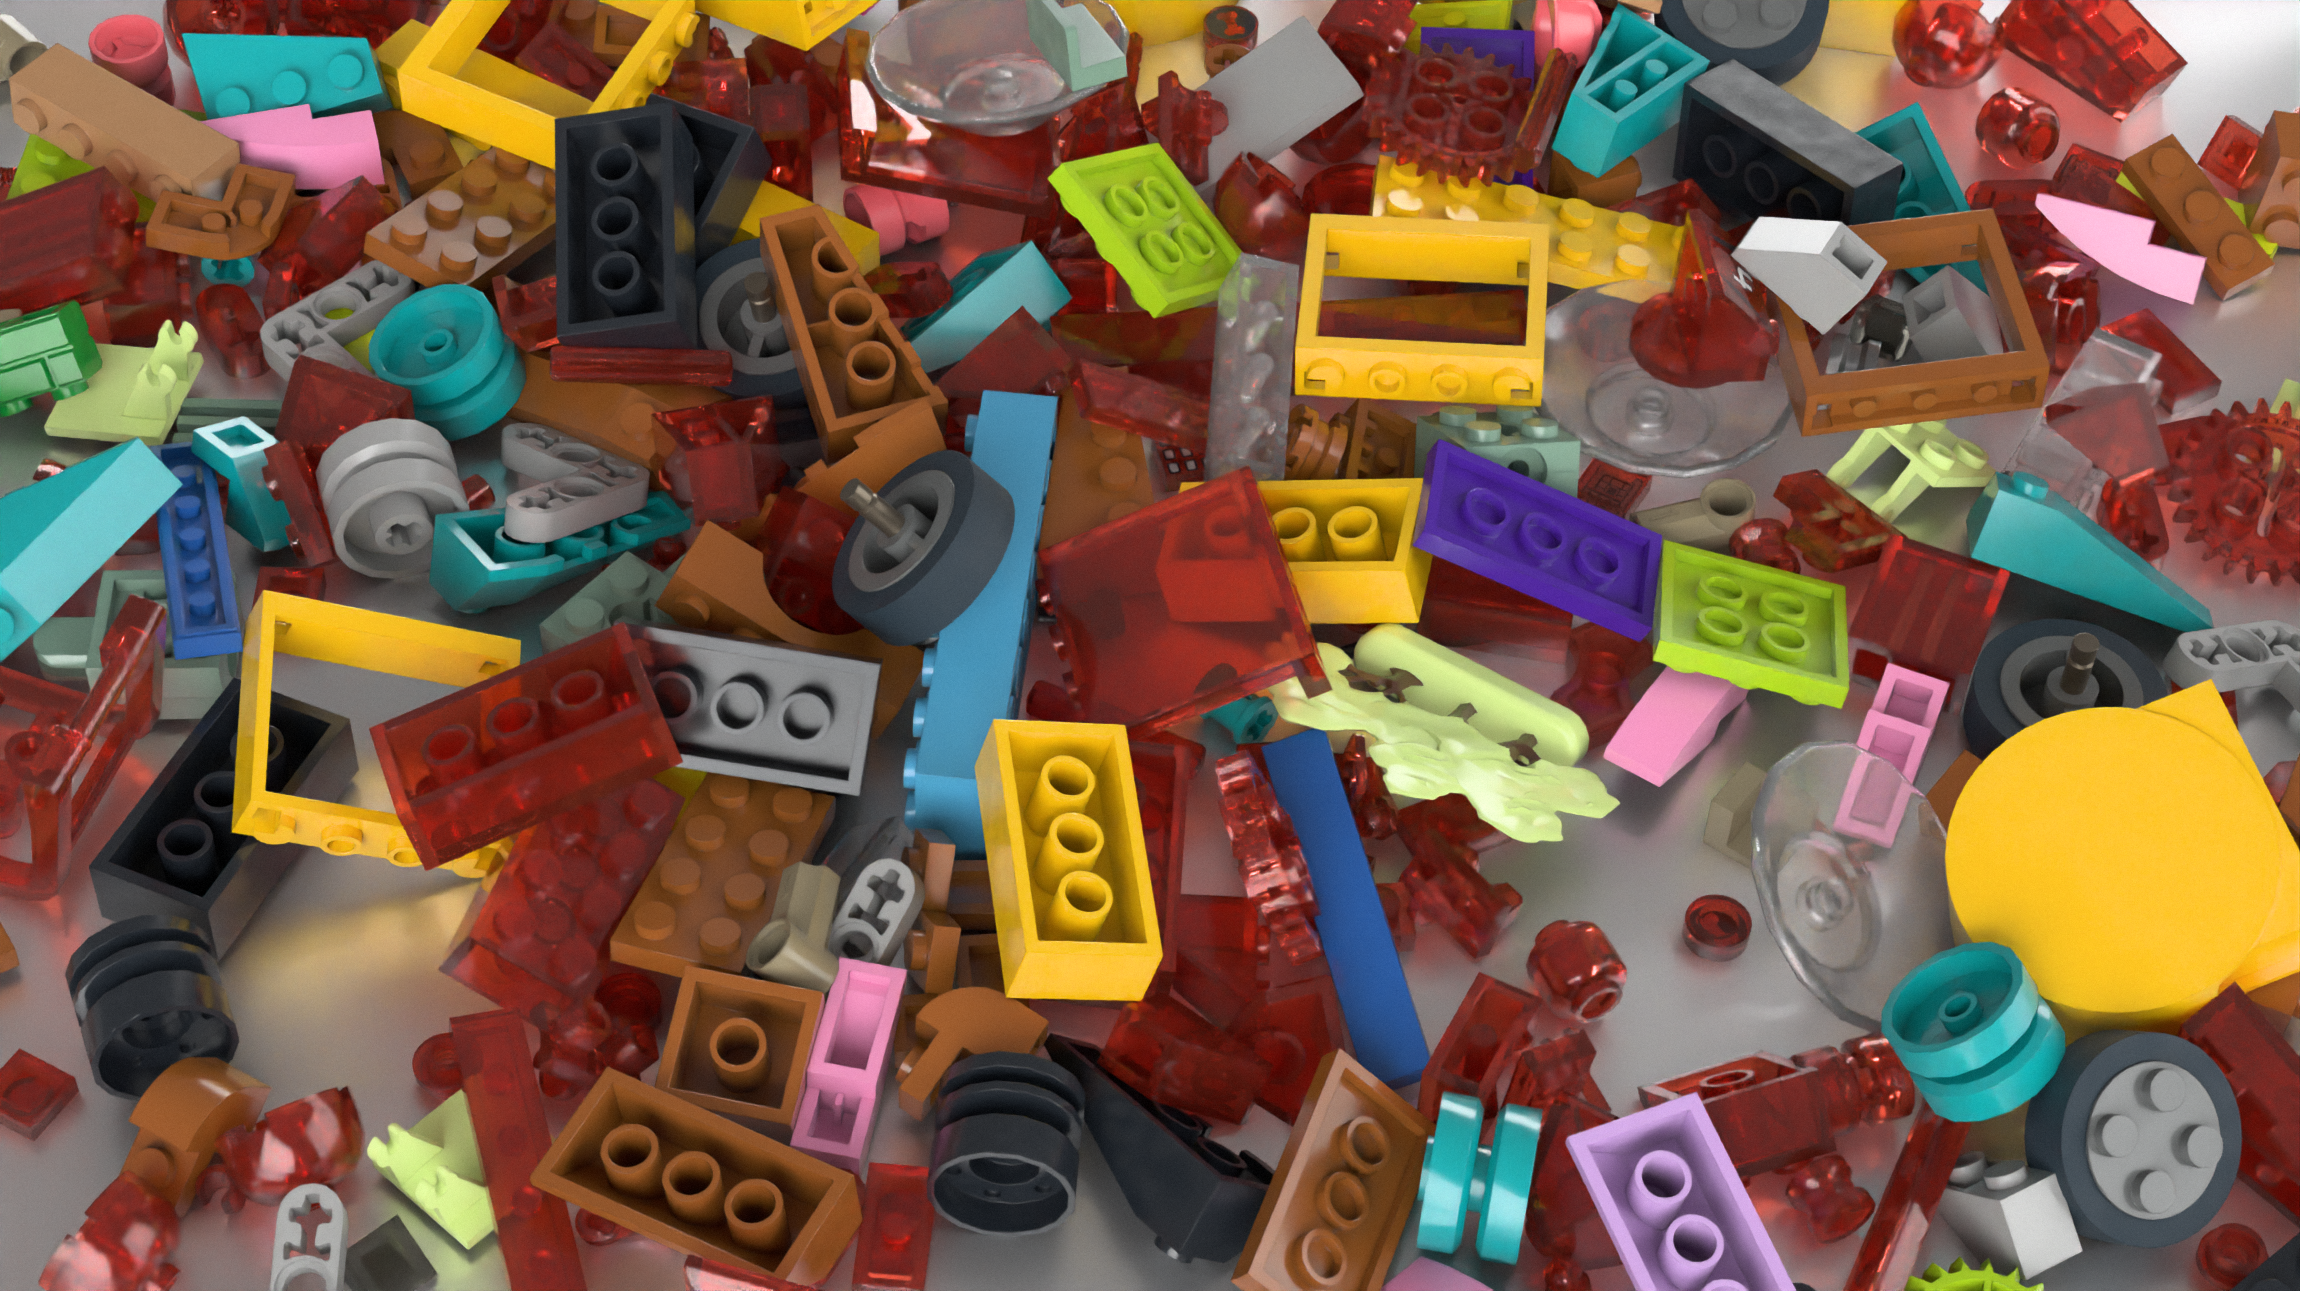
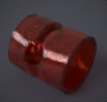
M1881 1030L1846 1040L1841 1044L1840 1052L1836 1047L1826 1045L1794 1054L1788 1058L1786 1086L1789 1100L1800 1127L1812 1141L1819 1143L1851 1134L1858 1130L1860 1121L1872 1128L1906 1118L1912 1114L1915 1105V1089L1913 1080L1910 1077V1071L1906 1069Z

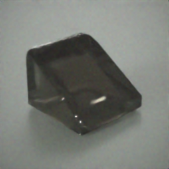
M1878 294L1859 304L1848 334L1850 341L1864 344L1868 340L1880 341L1882 343L1879 357L1894 363L1900 362L1913 344L1909 337L1904 305Z
M398 1214L347 1248L344 1282L352 1291H414L438 1274Z

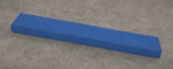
M192 441L148 447L183 484L156 511L175 660L243 652L216 472L213 467L191 452Z
M1312 728L1261 747L1359 1064L1393 1091L1437 1076L1327 732Z

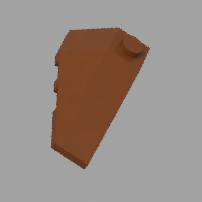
M517 348L525 361L526 383L518 401L505 415L520 423H536L551 427L645 467L650 473L649 489L655 492L665 491L668 494L694 458L685 452L683 428L690 423L723 418L734 401L730 395L720 392L681 371L626 363L579 368L570 355Z
M923 398L872 424L853 437L859 446L858 449L834 465H826L820 459L804 470L806 476L795 485L792 493L784 499L780 494H769L722 525L721 528L762 552L763 564L840 550L849 530L859 516V511H855L840 499L843 487L851 479H859L873 493H877L891 478L914 461L928 454L947 450L932 407L926 398Z

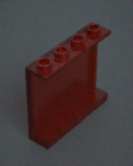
M846 28L835 75L841 181L1049 219L1054 199L1060 200V195L1050 183L1048 177L1063 161L1065 140L1058 138L1061 116L1054 113L1057 91L1049 87L1046 66L1038 65L1030 96L872 66L869 31Z
M1249 465L1037 552L1044 577L1035 580V586L1045 611L1049 616L1055 614L1057 624L1048 627L1049 634L1062 662L1069 661L1071 671L1062 674L1063 682L1076 710L1083 708L1085 719L1076 723L1125 725L1128 744L1295 676H1297L1308 699L1333 690L1268 502Z

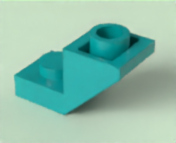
M245 416L193 430L191 452L213 467L219 474L230 480L225 524L262 552L280 550L287 545L314 537V521L284 445Z

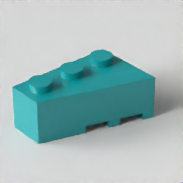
M1618 3L1606 30L1604 29L1592 57L1590 56L1571 93L1551 148L1569 159L1578 169L1589 172L1596 178H1599L1680 121L1684 83L1705 73L1710 60Z
M182 33L208 120L305 104L310 105L312 119L371 110L373 114L393 108L377 54L367 38Z

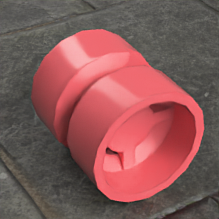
M120 15L98 24L90 33L88 42L92 62L173 106L176 93L172 72L168 65L169 57L161 26L153 19L141 15Z
M924 163L891 173L888 184L880 178H876L847 188L844 191L843 207L845 217L879 233L880 256L903 249L906 239L913 244H918L944 235L949 230L950 216L943 189L936 175Z

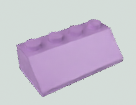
M1697 1092L1567 1137L1565 1144L1636 1291H1796Z

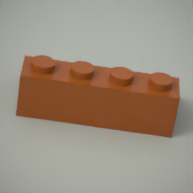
M608 1066L529 1177L531 1185L764 1291H797L827 1277L863 1221L854 1175Z

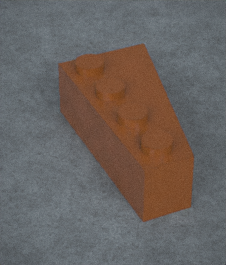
M816 204L760 218V255L827 465L840 461L859 448L853 439L854 436L872 424L923 398H926L932 407L942 436L946 435L948 400L938 385L934 386L921 367V359L910 342L904 341L889 318V310L878 293L872 292L860 274L859 264L821 206Z
M1127 366L1066 373L1037 553L1039 606H1065L1089 603L1094 596L1102 592H1112L1120 599L1163 595L1157 575L1163 552V543Z

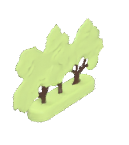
M1380 623L1361 636L1354 649L1356 668L1353 665V660L1342 649L1329 643L1311 642L1299 649L1282 645H1270L1267 647L1268 652L1263 655L1264 659L1272 667L1261 674V677L1264 680L1266 689L1274 696L1272 702L1280 717L1288 723L1322 731L1355 730L1365 731L1374 736L1377 742L1367 747L1375 764L1387 771L1382 776L1389 793L1425 800H1435L1437 797L1448 793L1462 794L1476 808L1478 817L1481 820L1491 824L1509 837L1525 843H1537L1539 840L1554 842L1564 839L1561 833L1563 825L1561 820L1554 814L1556 811L1601 819L1620 804L1615 797L1607 794L1606 786L1597 774L1587 769L1574 767L1583 759L1589 745L1587 728L1577 714L1569 708L1402 625ZM1347 670L1355 674V676H1343L1338 672ZM1366 681L1374 688L1380 690V692L1359 691L1351 688L1349 683ZM1390 695L1398 699L1399 703L1391 702L1386 696ZM1517 759L1527 764V766H1519L1514 761Z

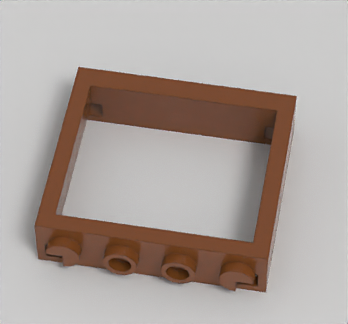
M1993 208L1849 225L1847 227L1887 261L1882 271L1977 260L2010 351L2008 353L1819 375L1802 318L1795 314L1788 304L1761 281L1753 278L1766 323L1773 332L1772 334L1769 330L1801 437L2041 408L2043 405L2050 364ZM2013 381H2020L2021 385L2012 386ZM1828 404L1827 409L1817 410L1818 405Z

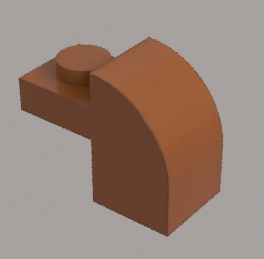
M963 987L937 996L916 1015L915 1037L929 1046L926 1049L917 1044L900 1066L895 1077L897 1081L902 1083L899 1087L898 1107L922 1122L938 1100L940 1079L951 1065L971 1055L996 1051L1029 1053L1037 1056L1047 1039L1049 1021L1016 999L1006 998L1005 993L991 988Z
M188 1057L174 1063L149 1086L128 1120L140 1127L114 1186L170 1218L186 1217L214 1152L244 1151L272 1087L216 1057Z

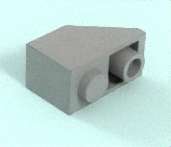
M1759 217L1751 225L1730 255L1753 278L1761 281L1788 304L1795 314L1809 322L1823 335L1867 295L1887 264V261L1842 222Z
M1949 265L1902 296L1909 337L1925 363L2004 353L1996 312L1991 298Z
M1971 1151L1950 1158L1942 1179L1931 1184L1932 1179L1942 1174L1940 1172L1920 1182L1924 1195L1929 1201H1931L1935 1190L1927 1194L1928 1189L1939 1184L1932 1205L1978 1262L1982 1264L1989 1258L1996 1273L2006 1275L2018 1267L2020 1279L2028 1280L2083 1251L2068 1204L2059 1187L2056 1174L2053 1172L2030 1168L2022 1160L2004 1161L1986 1157L1981 1151Z

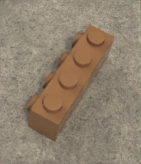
M59 43L53 45L9 78L14 123L27 133L41 137L64 150L70 157L89 164L110 176L116 183L128 186L153 200L156 204L162 190L222 201L236 165L240 163L238 142Z

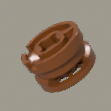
M1302 403L1296 405L1285 417L1271 442L1263 466V480H1331L1345 451L1348 439L1347 425L1337 420L1328 424L1319 419L1318 412L1315 409Z

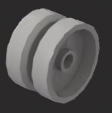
M388 418L365 423L339 436L323 453L316 471L318 490L324 512L328 518L336 554L350 569L369 577L397 579L428 571L431 567L436 515L470 511L463 485L458 480L457 466L450 444L437 429L417 420Z

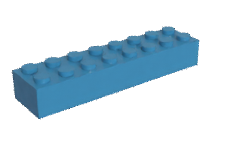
M983 390L979 415L968 414L964 449L967 452H972L971 457H968L971 461L1010 493L1015 507L1014 528L1004 557L988 584L959 617L947 627L931 636V638H939L938 642H935L934 648L925 649L922 687H930V690L926 691L925 698L917 697L913 717V737H921V740H917L916 749H907L903 778L904 788L915 789V791L909 790L907 794L904 818L905 830L915 831V828L942 830L956 845L954 860H987L974 766L993 719L1018 720L1038 598L1037 553L1057 435L1058 397Z

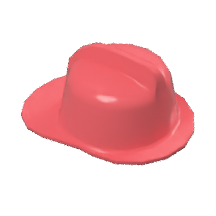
M1536 0L1530 31H1535L1534 82L1536 85H1544L1549 79L1551 72L1578 69L1587 64L1590 56L1592 57L1602 29V16L1594 0Z

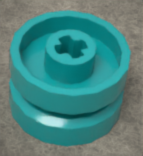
M442 284L416 292L389 311L378 323L369 342V363L404 419L417 420L437 429L446 441H455L478 434L501 420L518 401L526 383L525 361L514 342L504 330V325L483 292L467 285Z
M1993 942L1965 943L1935 954L1912 969L1892 990L1882 1010L1881 1031L1903 1065L1910 1071V1077L1936 1115L1954 1122L1983 1121L2012 1111L2034 1097L2050 1081L2066 1052L2065 1031L2050 1007L2039 995L2038 988L2022 961L2011 948Z
M1443 1092L1435 1136H1428L1417 1201L1423 1202L1416 1248L1453 1254L1461 1245L1467 1211L1481 1214L1475 1245L1480 1260L1516 1266L1543 1109L1507 1103L1498 1112L1493 1146L1479 1144L1484 1116V1108L1480 1099L1467 1095Z

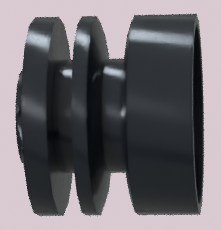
M173 915L137 916L113 923L88 937L71 955L65 972L66 981L77 1020L81 1027V1034L95 1083L110 1095L139 1101L161 1073L184 1058L216 1057L227 1064L233 1059L239 1044L235 1020L225 989L222 987L219 969L214 959L208 934L195 922Z
M1007 1051L971 1055L951 1065L939 1083L938 1107L935 1115L936 1137L932 1141L927 1178V1198L937 1213L959 1227L993 1236L1020 1237L1035 1235L1062 1225L1075 1210L1079 1153L1077 1151L1081 1148L1086 1092L1076 1076L1056 1062L1029 1053Z

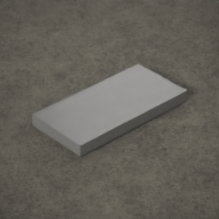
M1303 15L1118 142L1116 146L1119 150H1125L1158 142L1204 203L1207 204L1360 99L1364 94L1357 81Z

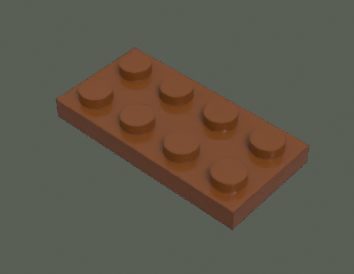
M494 146L367 232L364 253L428 288L442 284L467 285L482 292L556 239L555 170Z
M707 772L610 939L611 961L683 978L685 966L749 978L752 971L746 964V953L756 934L771 921L783 869L800 861L810 865L835 818L836 797L774 782Z
M1338 1048L1322 1056L1230 1281L1243 1291H1380L1419 1190L1428 1136H1435L1437 1125L1342 1049Z

